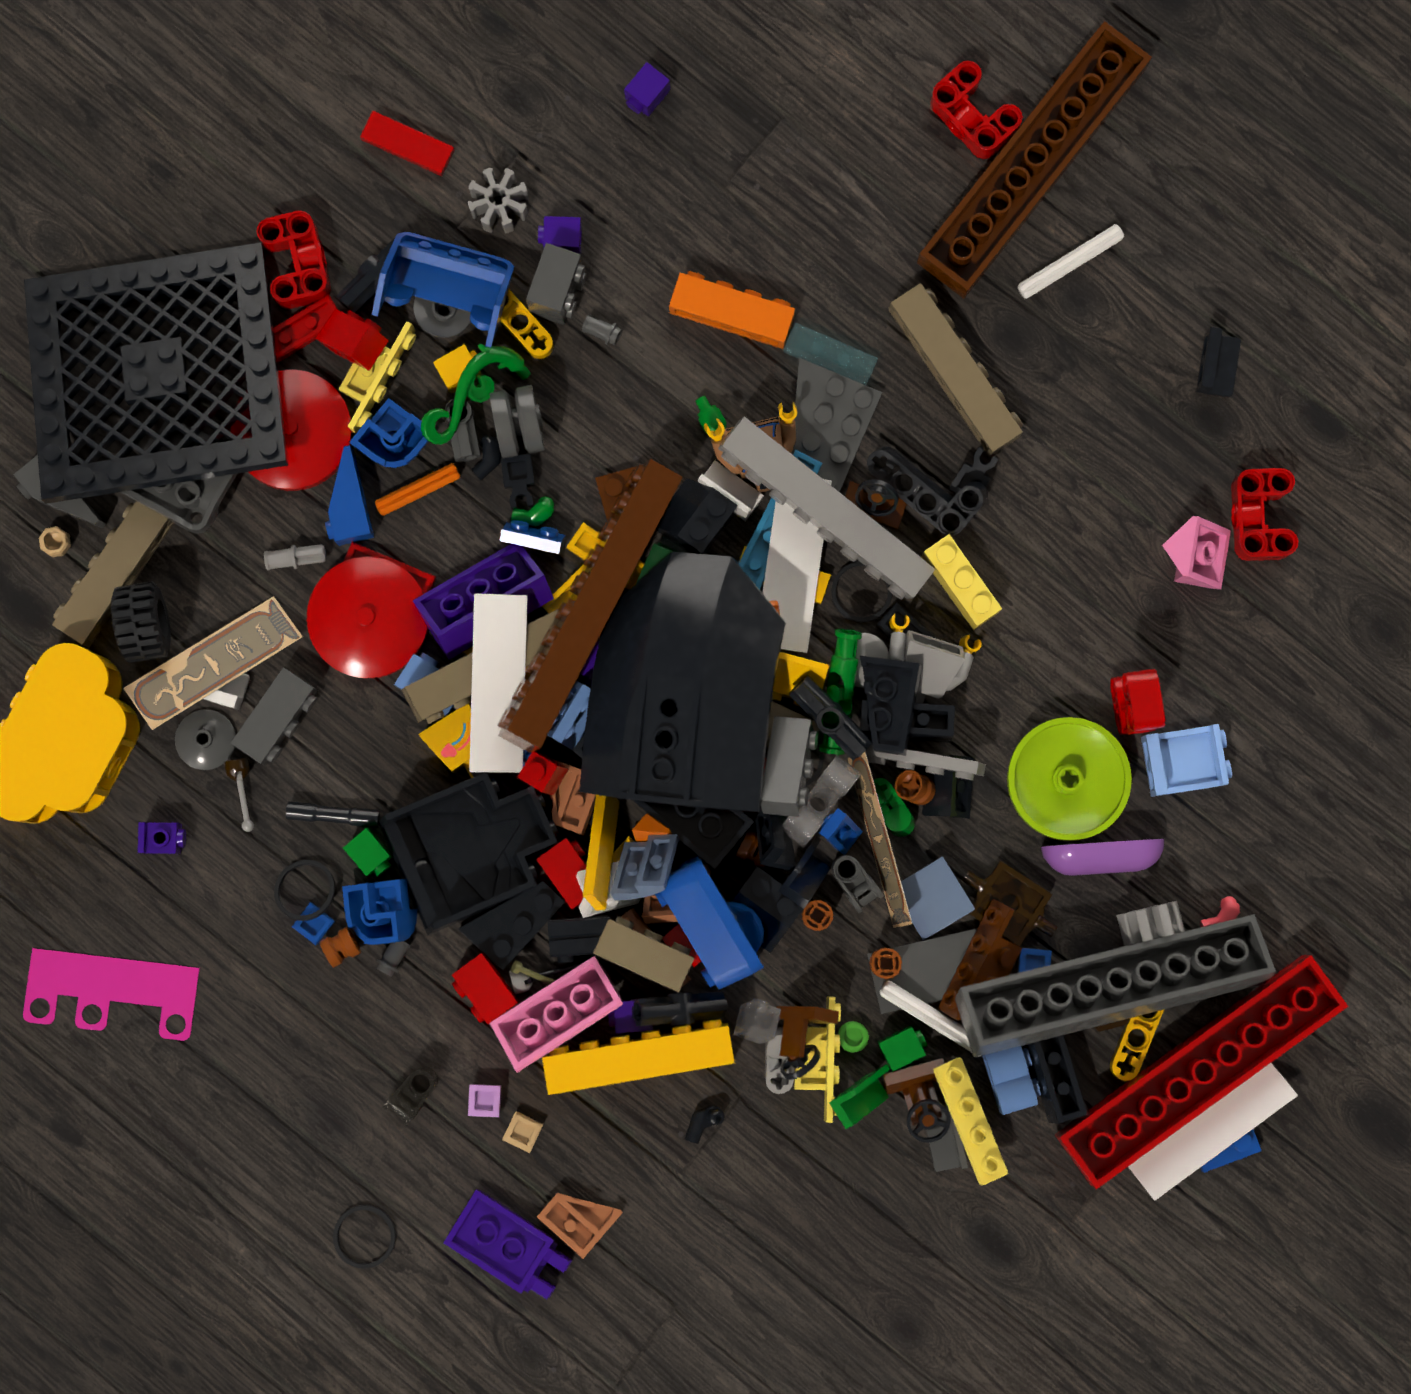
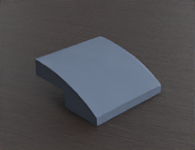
M677 834L648 835L647 842H625L610 893L613 899L631 900L644 898L665 890L679 836Z
M943 856L901 881L911 921L922 940L975 910V907Z

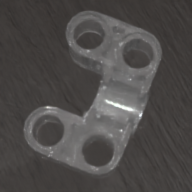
M837 755L810 791L807 806H802L800 817L789 816L782 824L783 833L804 848L824 823L823 820L850 790L861 773ZM815 797L822 799L825 803V810H815L811 806V799Z

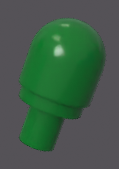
M706 396L698 398L695 402L700 410L698 421L703 430L704 424L707 423L710 431H715L718 428L716 418L721 421L726 429V420L721 410L716 405H710Z

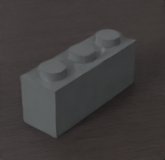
M283 667L231 741V744L262 765L266 766L268 762L273 763L283 749L280 747L286 736L292 737L298 729L300 723L297 720L304 711L308 713L318 699L315 695L318 690Z
M774 716L762 782L760 805L763 814L800 817L802 806H807L809 790L808 787H805L806 780L811 778L813 774V759H810L811 751L816 750L818 745V732L814 731L811 719Z

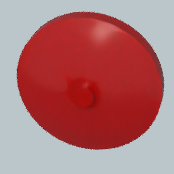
M302 370L278 371L288 466L250 471L249 473L258 481L272 488L286 491L305 490L323 483L338 471L344 446H351L349 442L353 438V432L349 429L348 425L352 418L343 397L328 381L318 375ZM240 397V399H239V401L237 402L236 406H237V405L240 403V401L243 399L242 397ZM248 406L242 415L251 420ZM237 420L231 427V433L237 437L246 425Z
M378 557L353 558L334 566L316 584L307 607V628L316 651L334 669L357 678H380L401 670L407 665L413 654L417 655L429 630L413 603L414 599L424 594L420 584L401 566Z

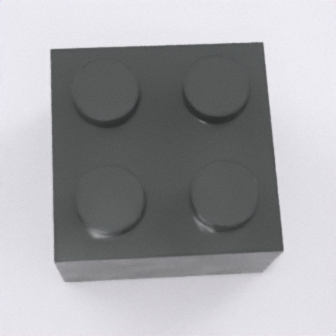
M548 243L545 244L526 298L529 312L532 315L561 325H565L567 317L572 319L577 305V301H574L576 291L583 289L587 273H584L585 265L582 263L581 254Z

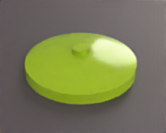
M1063 717L1038 725L1020 740L1012 753L1008 765L1007 787L1011 802L1018 815L1038 833L1057 840H1081L1101 833L1121 815L1131 791V768L1123 747L1108 730L1086 719Z

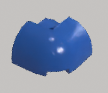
M388 398L371 420L367 419L349 443L375 463L383 467L397 468L405 466L414 460L429 441L422 435L421 420L412 413L409 414Z
M407 879L342 886L348 929L352 928L358 938L364 941V944L378 945L402 942L410 938L417 922V909H410Z

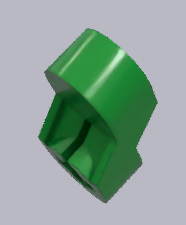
M883 778L874 779L873 782L885 825L895 836L905 837L909 835L915 827L913 815L897 795L890 782Z

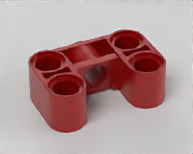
M963 61L936 84L930 101L931 109L947 125L953 135L960 139L976 157L988 159L1006 145L1020 128L1023 119L1022 112L1015 105L1005 104L990 117L987 115L983 116L969 102V98L978 89L982 76L981 68L973 61ZM968 74L973 77L974 82L964 83L959 76ZM948 94L952 101L943 103L937 96ZM1009 117L1014 121L1015 125L1011 127L1004 126L1000 119ZM988 137L992 140L993 145L983 146L979 143L978 138Z
M294 211L262 220L257 227V236L263 246L271 252L290 249L295 272L278 276L272 281L270 292L275 301L282 308L293 309L313 304L328 294L330 295L331 284L326 268V257L317 227L311 216L304 211ZM308 223L309 227L304 233H296L295 229L298 224ZM279 230V236L276 239L266 240V235L269 231ZM319 279L323 281L320 289L316 291L309 290V284L313 280ZM284 287H293V292L289 297H279L280 291Z
M1284 468L1248 469L1233 480L1231 484V520L1234 530V549L1237 556L1242 560H1280L1296 551L1299 541L1297 535L1292 530L1285 528L1268 529V525H1265L1264 502L1281 499L1294 488L1295 479L1289 470ZM1276 477L1283 481V491L1274 489L1272 478ZM1246 478L1252 481L1254 484L1253 492H1247L1242 488V479ZM1276 537L1285 539L1288 545L1286 551H1280L1276 547ZM1246 538L1253 539L1257 543L1256 552H1250L1246 549L1244 544Z
M1156 669L1123 673L1122 676L1111 678L1112 702L1116 726L1120 735L1151 732L1165 726L1164 707Z

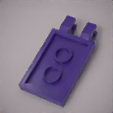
M476 1189L443 1242L520 1294L524 1291L529 1293L531 1289L546 1300L550 1298L556 1288L549 1281L539 1276L546 1263L564 1273L572 1262L571 1258L556 1250L558 1244L554 1242L555 1238L479 1189Z

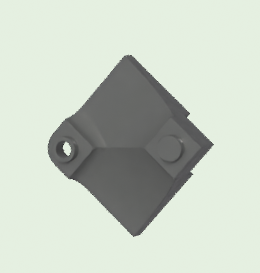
M166 421L157 434L160 435L167 427L168 423ZM182 423L187 429L190 430L192 428ZM176 430L167 441L177 446L185 435ZM202 431L198 435L206 442L211 437ZM150 438L143 450L146 451L155 440ZM193 441L188 447L200 445ZM162 446L158 452L169 451V449ZM237 474L123 491L121 493L170 519L189 532L198 534L205 532L212 525L218 514L219 505ZM201 514V522L193 523L194 516Z

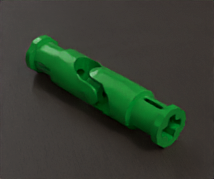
M835 629L837 641L835 654L831 656L827 695L834 702L840 704L844 712L851 717L852 697L859 660L856 657L858 640L862 638V634L854 630ZM840 677H842L844 684H838ZM829 711L823 714V720L827 724H835L838 722L839 716L835 712ZM823 734L822 744H819V751L835 755L845 754L828 734Z

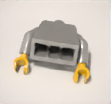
M896 613L890 618L889 624L891 629L894 630L890 638V659L915 662L922 665L916 703L923 704L926 695L941 698L946 691L953 690L967 679L974 659L972 653L978 651L982 645L979 639L975 640L973 648H970L967 643L970 634L963 636L960 639L959 645L910 630L905 634L903 630L909 625V617L905 615L904 626H898L895 623Z

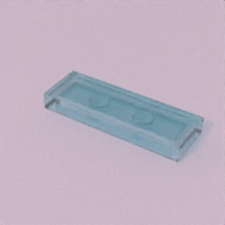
M798 323L794 324L783 349L784 353L798 359L800 357L864 385H867L878 358Z

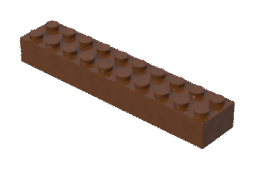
M1104 21L920 252L917 263L965 299L1144 73L1152 56Z
M652 459L644 465L639 464L636 470H632L625 483V486L629 487L628 491L625 490L622 496L617 498L611 509V512L615 514L614 517H611L608 522L604 523L597 536L601 542L596 544L594 549L591 548L583 562V565L587 566L586 570L575 577L569 588V591L573 593L571 598H568L566 602H562L555 615V618L559 620L557 625H553L551 629L547 630L540 644L544 646L542 653L539 652L537 656L532 658L526 672L530 673L529 678L525 679L523 683H519L512 696V699L516 701L513 708L510 707L509 710H505L497 726L501 728L498 734L499 737L529 753L541 748L681 482L682 476Z

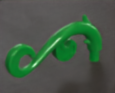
M479 344L478 348L481 352L468 362L457 383L449 427L444 432L438 433L435 428L437 420L442 417L449 418L450 415L444 409H431L424 414L421 420V431L424 438L432 444L442 445L452 439L458 428L466 397L480 403L490 398V393L495 390L494 381L487 375H477L482 368L491 363H500L499 369L507 367L511 372L515 371L521 380H524L531 374L524 365V359L508 347L492 346L490 348ZM475 378L478 379L477 386L474 385Z

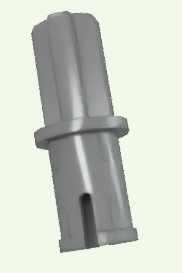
M321 544L297 548L295 545H291L289 549L264 551V562L267 571L292 566L294 569H298L299 565L326 561V550L324 545Z

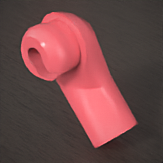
M1231 896L1224 897L1220 901L1221 910L1216 917L1200 920V926L1205 927L1236 919L1240 914V905L1236 902V899Z

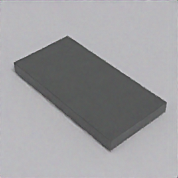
M978 928L890 948L898 952L901 957L902 967L899 974L894 978L883 979L874 975L871 971L880 1013L884 1014L902 1010L880 995V989L887 980H890L927 1004L942 1000ZM873 952L867 953L868 962Z

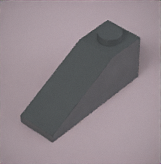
M37 454L13 475L20 482L16 487L28 500L32 497L44 504L41 500ZM85 498L45 504L97 527L103 528L107 525Z

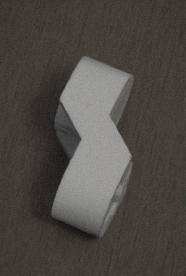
M783 1027L770 1030L765 1043L766 1086L771 1092L776 1094L789 1091L794 1082V1079H786L780 1071L782 1063L787 1058L779 1056ZM788 1068L786 1073H793L794 1068Z

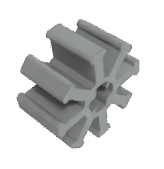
M487 168L483 170V175L490 187L487 189L478 185L475 180H472L468 187L471 197L480 199L474 202L468 201L472 217L476 219L477 216L486 213L480 221L483 229L490 233L493 232L492 227L497 217L502 218L503 230L505 233L514 231L512 220L507 215L509 212L521 217L522 221H525L528 216L526 204L518 203V201L523 199L529 200L525 183L521 182L519 186L511 188L516 183L514 171L508 168L504 169L505 174L500 184L495 183L493 168ZM501 196L503 203L496 205L495 197Z
M1177 901L1116 915L1124 945L1145 942L1185 931Z

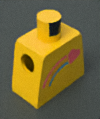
M470 704L453 711L419 733L420 738L452 772L455 773L465 767L471 778L485 773L469 772Z

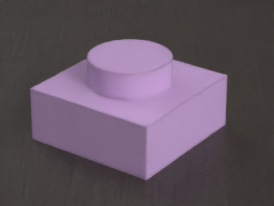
M470 1084L468 1116L500 1117L501 1085Z

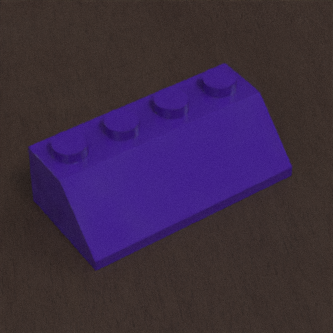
M510 544L414 599L413 603L434 639L450 660L473 646L474 594L527 595V614L553 600L554 597L544 574L523 546Z

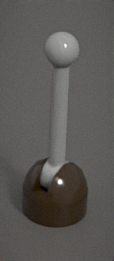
M248 758L224 762L227 776L237 781L244 819L242 829L250 832L254 828V823L249 817L243 779L248 776L250 771Z

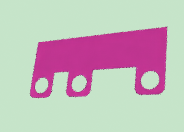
M32 948L23 1018L29 1023L51 1024L55 1019L58 995L78 997L75 1017L76 1026L80 1029L101 1031L107 1025L110 1001L162 1007L159 1025L160 1036L164 1039L184 1041L191 1034L199 968ZM37 998L45 999L50 1005L49 1013L43 1018H36L30 1012V1005ZM90 1004L97 1005L102 1011V1017L96 1024H88L82 1017L83 1009ZM171 1015H181L185 1020V1029L180 1034H172L166 1028V1021Z

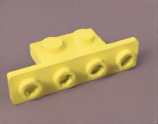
M407 321L391 349L385 346L370 371L353 363L339 387L340 392L361 402L348 425L352 432L357 433L367 419L371 420L372 413L370 411L375 402L380 403L387 391V387H385L386 382L390 376L394 377L400 369L402 363L399 360L404 350L409 351L413 346L416 334H414L415 328L410 322Z
M827 996L826 1009L839 1011L838 1022H840L841 1005L840 1003H835V997ZM826 1024V1027L807 1028L805 1045H815L820 1051L821 1056L812 1070L802 1077L794 1079V1089L824 1090V1121L826 1123H833V1116L837 1115L829 1102L836 1098L833 1097L834 1084H839V1066H834V1053L840 1052V1035L835 1034V1024ZM810 1051L807 1055L808 1061L805 1065L812 1059L815 1051ZM800 1067V1068H797V1069H794V1072L800 1070L801 1067Z
M955 1058L933 1069L979 1184L986 1185L1007 1175V1168L962 1058Z

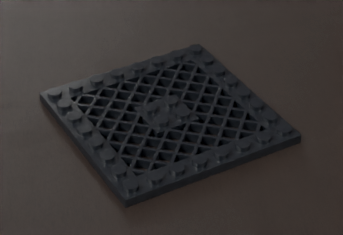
M261 242L24 279L41 500L44 504L288 466L265 252ZM211 283L207 288L201 286L203 284ZM222 284L231 289L223 300L214 295ZM181 288L177 293L171 290ZM192 289L201 294L193 305L185 300ZM151 293L147 298L141 295ZM164 293L171 300L161 309L155 303ZM120 298L117 303L111 299ZM134 298L142 304L132 314L125 308ZM236 298L238 299L239 311L231 306ZM210 300L218 306L208 316L201 309ZM91 302L87 308L82 305V303ZM105 303L112 309L102 319L95 313ZM181 305L188 311L180 320H177L171 314ZM73 308H76L82 314L74 323H71L66 319V316ZM149 310H152L158 315L148 325L141 319ZM225 311L234 316L226 327L217 322ZM121 314L128 320L118 330L111 324ZM195 316L204 321L196 331L187 326ZM89 319H92L98 325L90 334H87L82 328ZM167 320L174 327L164 336L157 330ZM61 324L68 328L63 335L61 334ZM137 325L144 332L134 341L127 335ZM239 325L241 326L242 338L233 333ZM211 327H214L221 333L211 343L204 336ZM108 330L114 336L106 345H103L97 340ZM182 331L190 336L185 344L181 337H178ZM77 334L84 341L74 350L68 344ZM152 336L158 339L157 341L148 342ZM228 338L237 343L229 354L220 349ZM122 341H124L128 345L120 346L121 356H119L113 351L118 347V345ZM200 343L207 349L199 358H196L190 352ZM94 346L100 352L91 362L84 355ZM63 351L71 355L65 363ZM242 352L245 365L236 360ZM214 354L224 359L215 370L206 365ZM110 357L117 363L107 373L99 367ZM185 359L193 363L187 372ZM78 362H81L86 366V369L77 378L70 371ZM231 365L240 370L232 381L222 376ZM203 370L210 376L200 386L192 380ZM122 371L124 384L116 379ZM96 373L103 379L93 389L86 382ZM65 378L73 382L67 391ZM245 379L248 393L239 387ZM217 381L226 386L218 398L209 392ZM112 384L120 390L111 400H108L102 394ZM189 386L190 388L195 390L196 393L190 398L188 402H186L181 398L189 397ZM80 389H83L89 395L79 405L72 399ZM234 392L243 398L235 409L226 404V401ZM205 397L212 402V405L203 414L195 407ZM124 399L128 406H131L127 412L118 407ZM98 400L106 406L97 416H94L88 410ZM162 401L157 407L151 404V402ZM173 402L182 407L174 418L165 413ZM67 405L75 410L69 418ZM248 406L251 420L242 415ZM145 407L152 413L144 423H141L134 417ZM220 408L229 414L221 425L212 420ZM113 412H116L122 418L111 428L104 422ZM191 413L199 420L189 430L182 425V422ZM84 416L91 423L81 433L74 427ZM161 418L168 425L159 435L151 428ZM238 420L246 425V427L236 437L228 430ZM131 423L139 429L130 439H127L121 433ZM206 425L216 430L207 442L198 436ZM101 428L108 434L98 445L90 438ZM176 430H179L185 437L177 446H174L167 440ZM70 433L77 437V440L72 445ZM147 434L155 441L144 451L137 445ZM223 436L230 440L218 443ZM117 439L124 446L114 456L107 449ZM193 441L200 445L188 447ZM87 444L94 451L84 461L77 456V453ZM162 446L169 449V451L158 452ZM132 450L139 454L137 456L127 457L132 452ZM102 455L109 459L97 462ZM72 460L78 465L72 466Z

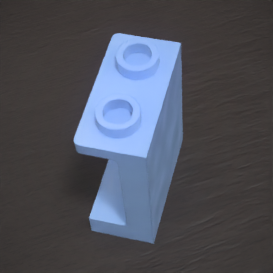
M1219 724L1160 734L1154 733L1141 737L1151 797L1224 786L1229 784L1228 778H1232L1231 764L1229 760H1225L1223 748L1227 747L1226 735L1224 730H1220Z

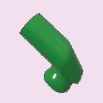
M543 496L530 510L513 508L511 521L519 520L528 523L529 526H540L552 516L554 501L550 497Z

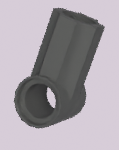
M454 399L450 400L445 407V410L450 415L449 418H446L448 427L451 421ZM466 400L463 408L467 410V416L459 422L458 428L451 439L456 462H465L481 457L474 413Z

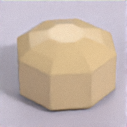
M57 526L45 528L39 537L40 549L52 557L65 555L71 547L70 535Z

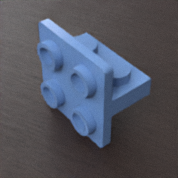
M575 681L547 735L571 750L585 734L591 689Z

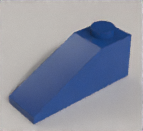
M350 445L343 448L328 509L330 521L325 522L329 539H334L339 546L374 538L355 452Z

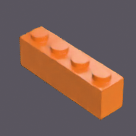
M688 271L687 274L680 272L669 304V314L784 349L795 315V308L790 307L791 304L777 298L770 301L762 298V294L746 289L745 292L733 289L734 286L725 281L717 280L716 283L706 281L703 275L696 272Z

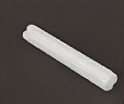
M1117 224L1111 226L1019 283V292L1025 299L1031 297L1120 242L1124 237L1123 231Z
M890 980L883 984L880 989V995L972 1053L962 1025Z

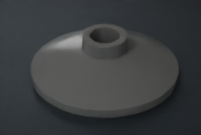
M418 297L414 299L415 319L419 326L432 336L438 338L454 337L462 333L471 323L469 319L471 312ZM440 307H447L450 312L443 316L438 313Z
M209 709L198 710L187 715L179 724L175 734V746L180 758L190 767L199 770H212L222 766L232 756L235 746L231 744V741L236 736L230 720L223 714ZM206 733L208 735V742L201 745L198 738L201 734Z

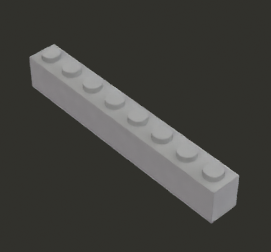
M745 416L738 421L718 447L723 452L721 457L733 467H736L738 464L747 471L745 476L757 486H760L762 483L771 490L769 495L781 505H784L786 502L795 509L793 515L805 524H808L810 521L819 528L817 534L829 543L835 541L842 547L840 552L853 562L859 560L866 566L864 571L873 579L879 581L881 578L889 584L888 590L901 600L904 597L906 599L914 598L935 571L934 567Z

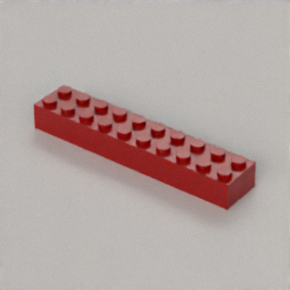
M1301 955L1272 976L1267 983L1261 984L1145 1068L1134 1079L1129 1080L1087 1111L1088 1115L1076 1118L1054 1135L1089 1184L1097 1190L1349 1006L1312 955Z

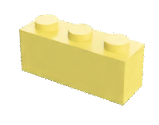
M950 534L923 552L921 557L935 568L933 574L973 630L1002 610V607Z

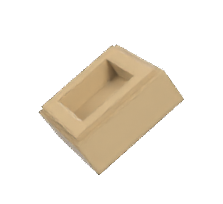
M515 1111L502 1140L530 1153L544 1124Z

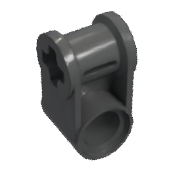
M841 855L833 861L831 865L833 877L841 886L846 898L858 914L862 913V908L876 898L881 899L884 897L877 884L866 873L856 858L849 855ZM844 860H849L854 866L853 874L847 878L841 877L838 873V866ZM869 890V892H867L866 894H864L862 897H860V898L858 899V897H859L860 895H862L863 893H865L866 891Z

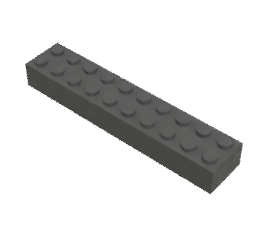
M1255 914L961 987L955 997V1001L973 1057L975 1058L1265 984L1276 973Z

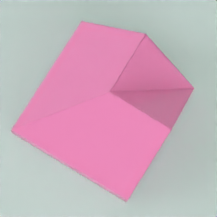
M1192 516L1162 545L1176 565L1174 582L1221 590L1231 530L1199 516Z

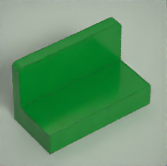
M887 1064L866 1074L829 1102L845 1129L855 1125L889 1098L878 1078L890 1070Z

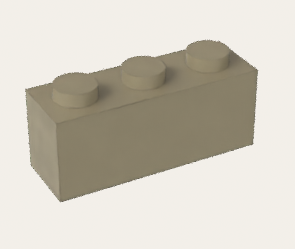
M617 916L616 921L608 919L593 954L679 992L695 958L689 955L691 949L676 942L670 947L661 942L663 936L648 929L645 930L644 934L632 929L635 923Z

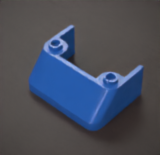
M399 233L393 241L379 274L372 315H379L384 301L398 307L408 304L412 296L471 312L469 317L471 323L479 330L488 331L485 346L491 348L502 316L514 266L510 261L501 257L415 233Z
M695 854L671 868L666 889L655 894L662 907L668 904L706 968L701 973L709 987L711 988L716 985L718 990L763 969L761 961L698 856Z

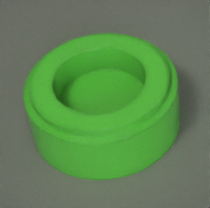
M849 1021L844 1023L838 1030L840 1046L844 1050L854 1053L866 1047L869 1035L867 1029L861 1023Z

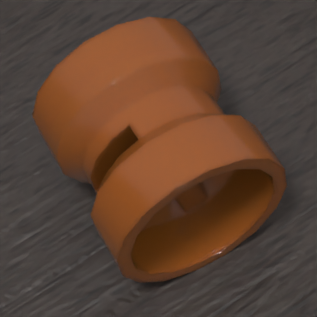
M905 770L899 774L895 781V791L901 799L917 805H925L934 798L935 784L928 776L913 770Z
M749 829L736 857L742 860L749 859L754 862L755 866L764 869L765 865L760 864L759 851L756 856L753 855L758 846L757 833Z
M821 900L809 902L802 910L804 925L814 931L826 929L833 920L831 907Z
M348 926L339 930L336 936L332 938L326 937L319 941L325 957L333 968L342 964L345 958L361 954L360 946L352 931L348 929Z
M880 948L871 955L869 965L874 975L879 978L890 979L899 974L902 960L895 950Z

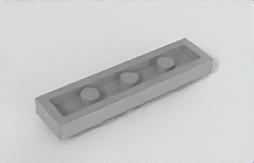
M873 744L865 751L869 763L885 765L886 760L897 761L896 767L914 770L915 765L926 766L925 772L937 775H944L945 770L955 771L956 778L972 781L974 780V775L984 776L986 764L977 761L907 750L906 756L875 752Z

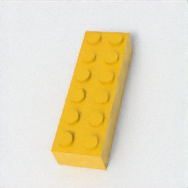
M721 1019L703 1021V1027L691 1029V1024L672 1027V1033L661 1034L660 1029L644 1031L641 1033V1038L630 1040V1034L611 1037V1043L600 1045L599 1039L585 1041L579 1044V1049L569 1050V1045H561L542 1057L548 1095L734 1064L728 1023L722 1024Z

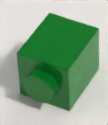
M365 828L343 847L345 852L366 876L371 877L375 874L378 877L391 866L388 861L393 858L392 854L369 828Z
M911 1026L877 1042L891 1071H895L925 1056L923 1048L928 1046L920 1029L914 1031Z

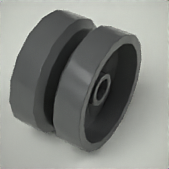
M532 385L516 388V407L512 408L510 396L505 390L490 393L492 414L503 459L518 456L520 452L518 436L523 437L525 449L530 454L545 451L542 431H544L539 403L536 404Z

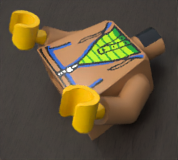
M792 402L793 410L790 413H784L782 403H780L778 406L780 417L752 423L792 454L796 443V421L794 419L797 416L796 404ZM716 418L718 428L715 431H710L709 426L705 423L704 430L711 437V443L717 460L731 473L739 474L741 479H747L745 476L747 471L738 464L736 467H733L721 457L723 452L718 449L734 427L725 429L721 421ZM762 483L760 486L756 485L758 492L769 491Z

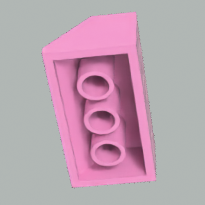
M593 956L492 1021L490 1025L515 1071L518 1073L622 1006L623 1001L607 971L597 958Z

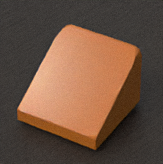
M647 813L632 830L636 842H647L648 835L671 834L670 828Z

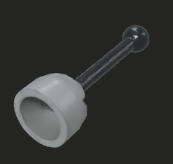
M576 960L571 965L540 972L539 974L546 977L573 970L583 962ZM509 971L515 995L528 991L533 981L537 980L521 972L515 974Z

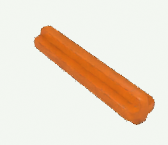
M450 463L377 499L375 506L378 512L385 516L458 480L460 474L455 464Z

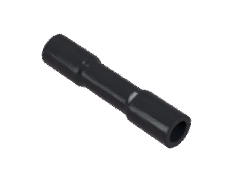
M288 801L286 819L308 822L345 823L351 826L378 828L380 810L348 809Z

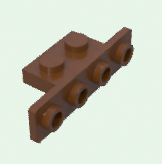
M995 899L991 901L961 963L957 967L947 991L943 995L939 1005L940 1011L959 1021L961 1017L955 997L961 987L1009 976L1022 950V947L1002 938L1014 913V909Z

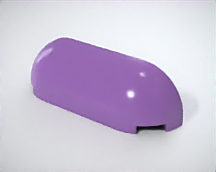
M1164 839L1041 847V850L1048 864L1054 870L1064 875L1137 872L1151 867L1158 861L1164 849Z

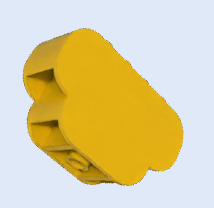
M62 643L46 650L39 658L37 664H33L28 669L25 676V681L27 682L23 690L15 694L10 704L12 710L9 716L0 722V817L9 821L36 824L49 820L59 810L73 813H87L95 810L108 797L139 737L140 723L135 711L128 704L119 700L122 692V678L117 667L110 660L88 649L71 643Z

